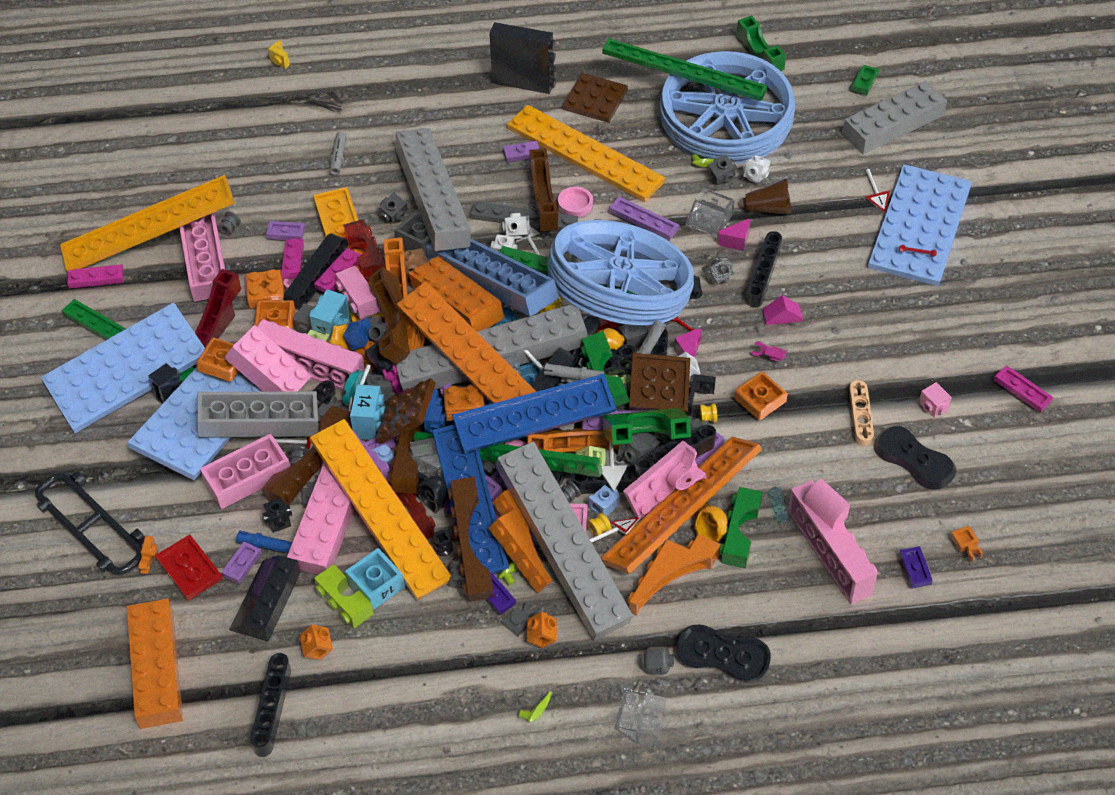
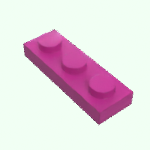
M303 239L285 240L282 279L296 278L300 273L304 251Z
M346 248L314 283L315 288L324 293L327 289L334 291L336 289L335 282L337 281L335 273L355 265L357 266L362 261V255Z
M123 264L68 271L69 288L124 282Z
M1007 365L995 375V382L1040 413L1054 398Z

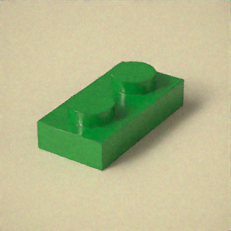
M863 65L852 85V91L868 95L879 74V69Z

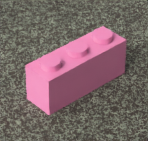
M356 265L335 273L337 278L335 282L336 288L339 292L342 291L343 295L347 296L353 314L356 313L360 319H363L366 316L381 311L379 302L373 294L370 285Z

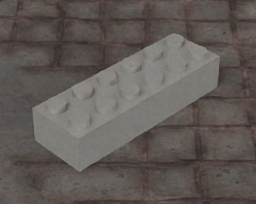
M924 81L846 118L842 134L864 155L944 116L947 100L927 81Z
M316 391L198 392V437H264L270 433L273 437L313 436L317 434L318 411Z

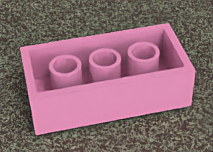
M255 325L225 356V359L263 392L300 391L312 377L309 372Z
M270 433L200 468L205 485L220 509H223L261 490L274 474L290 467V463Z

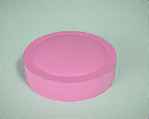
M582 187L566 188L558 196V208L562 214L578 216V218L586 216L593 208V196L587 189Z

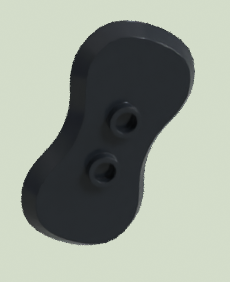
M890 427L881 432L874 442V450L881 459L905 468L923 487L933 490L941 489L947 486L956 475V465L950 457L925 447L904 427Z
M698 624L685 628L677 643V655L684 664L694 668L714 667L723 669L744 681H754L762 678L766 674L771 661L770 649L763 641L754 637H728L706 625Z

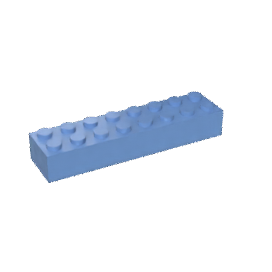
M470 239V247L440 250L437 252V256L501 302L528 316L535 315L538 311L559 298L553 278L473 239Z

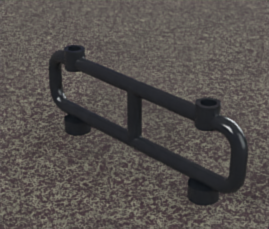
M76 470L70 476L63 472H57L43 480L35 489V497L38 501L37 507L43 513L48 510L98 560L96 565L103 573L108 570L114 575H123L139 564L142 558L141 551L145 540L144 534L138 528L129 534L81 487L87 482L80 472ZM57 480L64 481L95 511L92 516L78 527L74 526L43 495V491ZM101 518L136 551V556L122 567L115 566L109 557L105 556L83 534L84 531Z

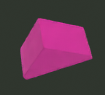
M746 219L718 231L717 244L744 251L750 233L751 220Z
M784 295L763 308L766 325L803 321L799 304Z
M698 328L675 337L674 350L678 356L687 352L695 358L701 342L702 329Z

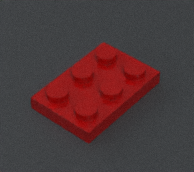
M190 534L155 555L156 560L187 601L223 580L222 574Z

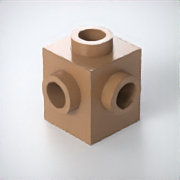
M422 248L405 252L407 278L409 277V272L429 262Z

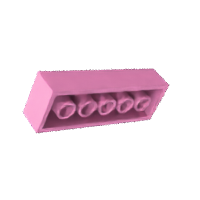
M215 213L180 227L189 285L194 302L209 299L213 286L212 281L222 269H225Z
M262 319L257 326L259 330L312 375L310 379L318 382L332 381L335 388L345 391L344 386L351 373L357 372V369L365 371L363 357L355 351L352 352L341 346L332 345L322 339L310 337L308 334L299 333L289 327L277 325L272 321L269 322Z
M325 463L322 466L287 556L288 558L298 560L300 570L318 575L335 563L355 507Z
M813 480L792 488L788 512L850 604L871 596L878 574L877 569L866 558L863 548H859L855 542L854 535L846 529L844 521L832 529L804 503L806 494L815 484Z

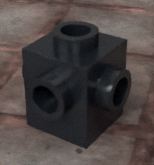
M283 498L271 500L263 504L265 512L262 513L265 524L270 525L272 533L292 527L289 516H292V511L289 504L285 505Z

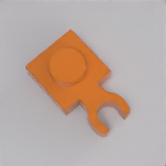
M969 525L951 532L950 537L960 552L967 551L968 559L971 562L975 558L973 553L977 554L981 559L983 552L977 547L979 539Z
M145 536L141 551L142 558L138 567L141 569L140 573L149 574L150 564H153L154 557L158 554L159 547L155 543L154 536Z

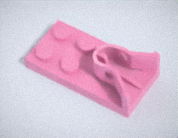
M682 441L623 491L636 517L641 519L675 489L684 490L692 486L696 481L702 478L706 479V473L699 469L695 462L697 452L694 448Z

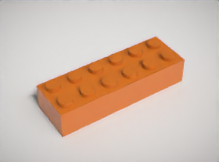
M439 256L432 258L429 262L409 272L413 290L426 281L476 332L487 329L504 319L499 299Z
M169 598L127 606L133 699L135 719L140 729L181 722L183 721L174 613Z

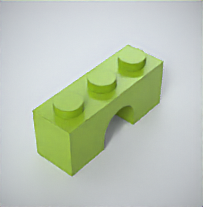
M335 564L314 578L316 584L314 588L317 594L327 599L330 608L340 613L339 615L345 624L349 623L353 628H356L374 614L372 603L360 591L351 596L341 595L349 587L347 577Z

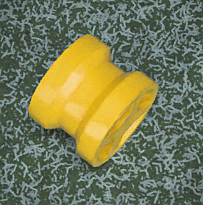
M715 403L710 404V406L699 405L701 422L707 420L717 423Z
M599 513L595 519L590 518L587 520V526L594 537L602 534L604 531L611 530V524L603 513Z

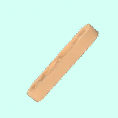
M855 380L850 384L849 389L855 440L861 446H869L873 442L874 430L868 387L865 382ZM856 388H859V390L861 391L859 396H857L858 391ZM862 402L865 404V407L859 408L855 404ZM865 418L868 422L863 424L858 422L857 419ZM863 430H865V436L867 438H864V436L862 435Z

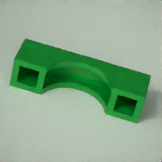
M751 15L738 20L736 35L754 56L769 62L780 71L785 70L786 54L778 45L770 47L765 42L760 24Z
M604 331L582 339L584 346L581 349L584 357H589L590 361L587 362L589 370L603 371L606 362L613 356ZM604 373L615 406L618 407L630 402L621 377H613Z
M739 487L738 493L733 494L731 505L734 506V510H729L727 521L730 522V526L727 527L726 533L723 536L726 539V543H721L719 555L723 556L722 564L746 569L751 541L741 533L739 528L746 521L758 519L763 491Z

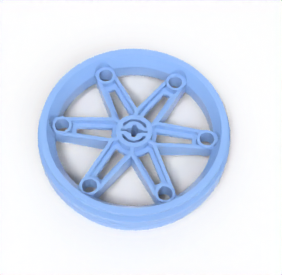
M721 51L702 54L687 60V62L765 84L778 97L780 103L774 104L745 96L739 97L738 94L721 90L722 93L717 95L713 87L705 84L707 93L680 92V89L694 81L671 74L668 76L660 96L661 122L669 139L679 149L691 156L697 154L700 159H715L727 155L729 159L734 160L735 164L745 163L746 160L755 155L764 157L773 152L784 142L791 130L795 113V98L792 87L779 69L761 58L745 53ZM673 110L686 111L701 116L690 128H687L676 118ZM715 116L717 118L705 129L702 128L711 117ZM736 119L739 121L743 129L742 133L739 132L732 121ZM748 121H766L777 124L770 130L754 136ZM725 126L735 140L716 139L708 136Z
M587 220L566 226L557 234L552 242L547 260L548 277L555 280L557 292L563 298L589 314L622 324L653 325L655 320L664 323L674 319L687 305L694 285L693 267L688 258L676 246L648 230L616 221ZM569 252L583 262H567L563 255ZM672 280L678 290L673 291L658 281ZM615 286H619L622 288L621 290L615 289ZM627 290H629V291H631V292H633V293H635V294H637V295L628 294V293H626V292H627Z

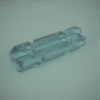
M775 486L769 491L778 523H785L789 517L787 512H785L787 510L781 488Z

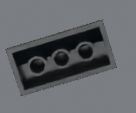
M277 555L262 561L234 618L230 631L269 642L301 574L298 560Z

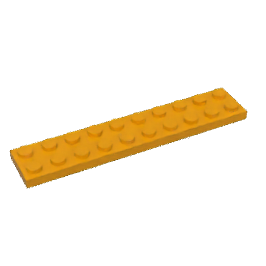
M530 105L523 108L507 123V129L531 142L537 141L538 145L643 202H646L665 183V177Z
M225 175L60 244L67 272L91 265L235 204L228 179Z
M348 187L314 194V201L325 236L333 233L348 240V248L362 255V261L356 267L370 285L369 277L375 273V269ZM348 302L352 322L362 320L356 313L353 314ZM380 306L381 311L372 314V316H381L382 322H385L384 314Z
M343 419L311 436L310 442L389 560L401 571L404 576V582L415 599L418 601L448 584L449 577H451L450 573L346 420Z

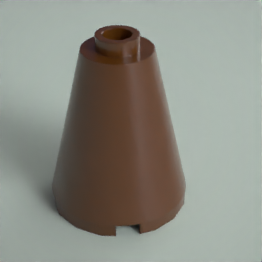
M782 179L749 192L743 198V206L749 212L792 214L787 179Z

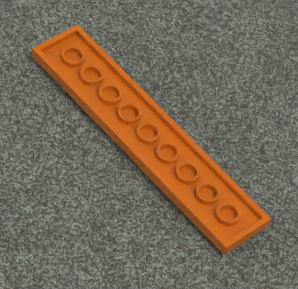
M426 281L397 303V307L492 404L536 392Z
M736 437L729 438L698 467L706 473V479L702 478L684 490L675 489L601 557L603 564L627 574L633 572L668 537L675 533L685 521L689 520L699 508L714 496L718 490L728 483L734 475L741 471L750 460L755 458L762 450L760 444Z

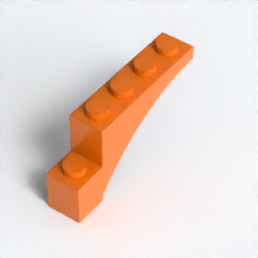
M384 239L386 269L398 277L401 298L404 299L408 295V279L403 239Z
M555 428L528 436V444L534 441L537 448L542 450L571 452L578 451L587 446L609 450V440L603 435V430L573 428V430L563 431ZM620 444L613 445V450L619 451Z
M508 489L492 502L501 514V517L489 527V530L538 594L553 580L537 555L530 536L528 523Z
M698 534L695 541L691 540L688 548H685L667 539L664 546L660 545L658 548L656 559L650 561L645 577L641 576L639 579L637 590L632 592L628 598L627 603H629L631 613L637 615L643 605L656 592L675 579L706 568L711 570L719 556L720 543Z

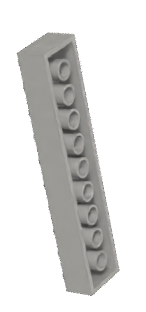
M420 128L396 131L395 149L434 251L470 247L471 228L430 129Z
M573 304L477 331L511 367L532 362L524 353V350L529 351L538 360L554 355L559 347L566 351L583 347L582 339L588 337L580 310ZM434 344L411 350L407 358L396 364L403 391L430 378L436 382L434 389L441 388L447 384L452 385L468 380Z
M534 441L498 457L497 470L592 640L595 641L629 624L633 617L630 609Z

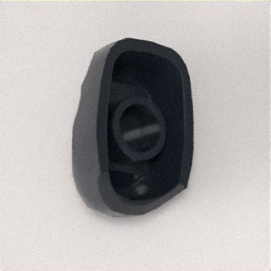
M431 476L418 485V494L421 501L435 514L442 509L447 499L446 482L440 476Z

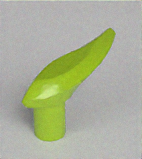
M697 154L692 156V163L702 168H708V164L714 160L700 159Z
M514 562L508 565L509 569L503 570L499 574V578H504L508 586L515 583L511 574L516 572L518 567Z
M549 691L535 705L532 711L520 710L519 718L526 719L529 723L536 721L545 711L552 692Z

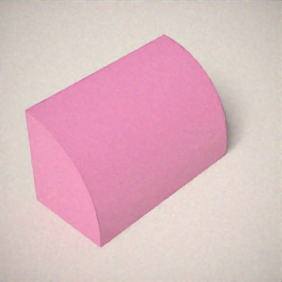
M820 478L806 494L804 503L834 529L848 518L850 504Z

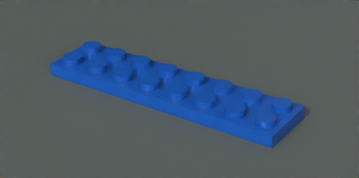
M600 374L453 414L452 418L463 452L468 453L616 412V406L605 375Z
M455 425L433 430L447 491L448 488H452L451 480L475 476L479 504L474 510L469 526V543L475 556L490 573L496 574L509 569L504 548L489 530V527L497 519L479 450L468 453L463 452ZM450 500L451 507L455 506L454 500Z

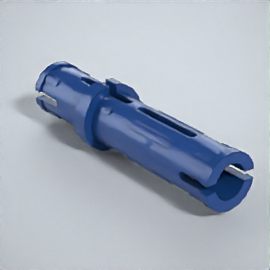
M239 530L236 538L237 543L242 544L246 542L257 548H265L287 554L293 543L263 536L262 533L257 532L254 534Z

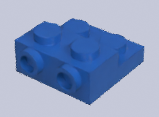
M438 390L433 391L424 418L425 433L433 434L435 429L447 427L445 426L446 414H443L442 398H439Z

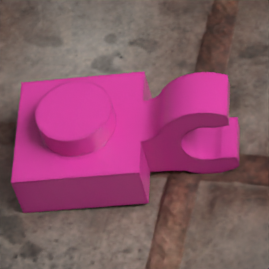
M761 341L755 342V345H759L761 350L760 352L752 351L753 355L760 356L764 353L769 355V359L775 361L786 358L788 350L766 345Z
M392 366L393 370L389 371V373L384 369V378L391 382L392 391L396 390L397 394L403 392L396 366Z

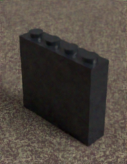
M494 22L489 33L492 84L550 94L551 89L555 88L556 78H554L556 66L554 65L556 53H553L555 48L553 33Z

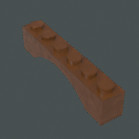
M547 149L529 150V168L540 231L558 230V208L552 193Z
M381 267L369 277L371 290L381 306L386 322L385 334L378 341L379 350L382 356L398 364L410 354L405 317L403 312L397 307V303L402 300L399 279L396 275Z
M331 406L320 419V431L343 419L346 420L352 429L350 411ZM314 446L295 464L274 474L263 486L262 490L269 502L283 498L285 505L290 504L307 484V481L318 471L323 464V460Z
M424 422L422 425L397 436L398 445L394 447L395 458H392L391 470L393 471L389 472L388 483L392 484L394 492L417 493L419 482L418 464L412 459L409 450L414 442L413 436L415 432L425 431Z
M475 476L451 480L452 488H448L450 500H454L455 505L451 507L452 518H457L454 532L455 537L460 538V544H457L458 556L463 557V563H460L461 576L465 575L466 582L462 583L464 595L469 596L470 602L494 598L491 573L475 556L469 543L470 521L474 510L479 504Z

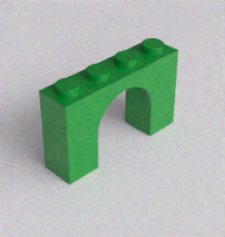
M679 408L602 415L603 435L612 445L632 443V434L640 432H661L667 434L671 439L691 437L690 417Z

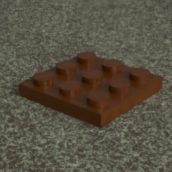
M581 73L563 103V110L610 123L628 91V85Z
M633 353L629 409L649 411L679 408L687 414L690 358Z
M432 378L424 382L421 381L411 388H406L403 392L392 395L388 399L381 424L377 429L378 432L375 438L377 442L382 444L423 424L436 385Z

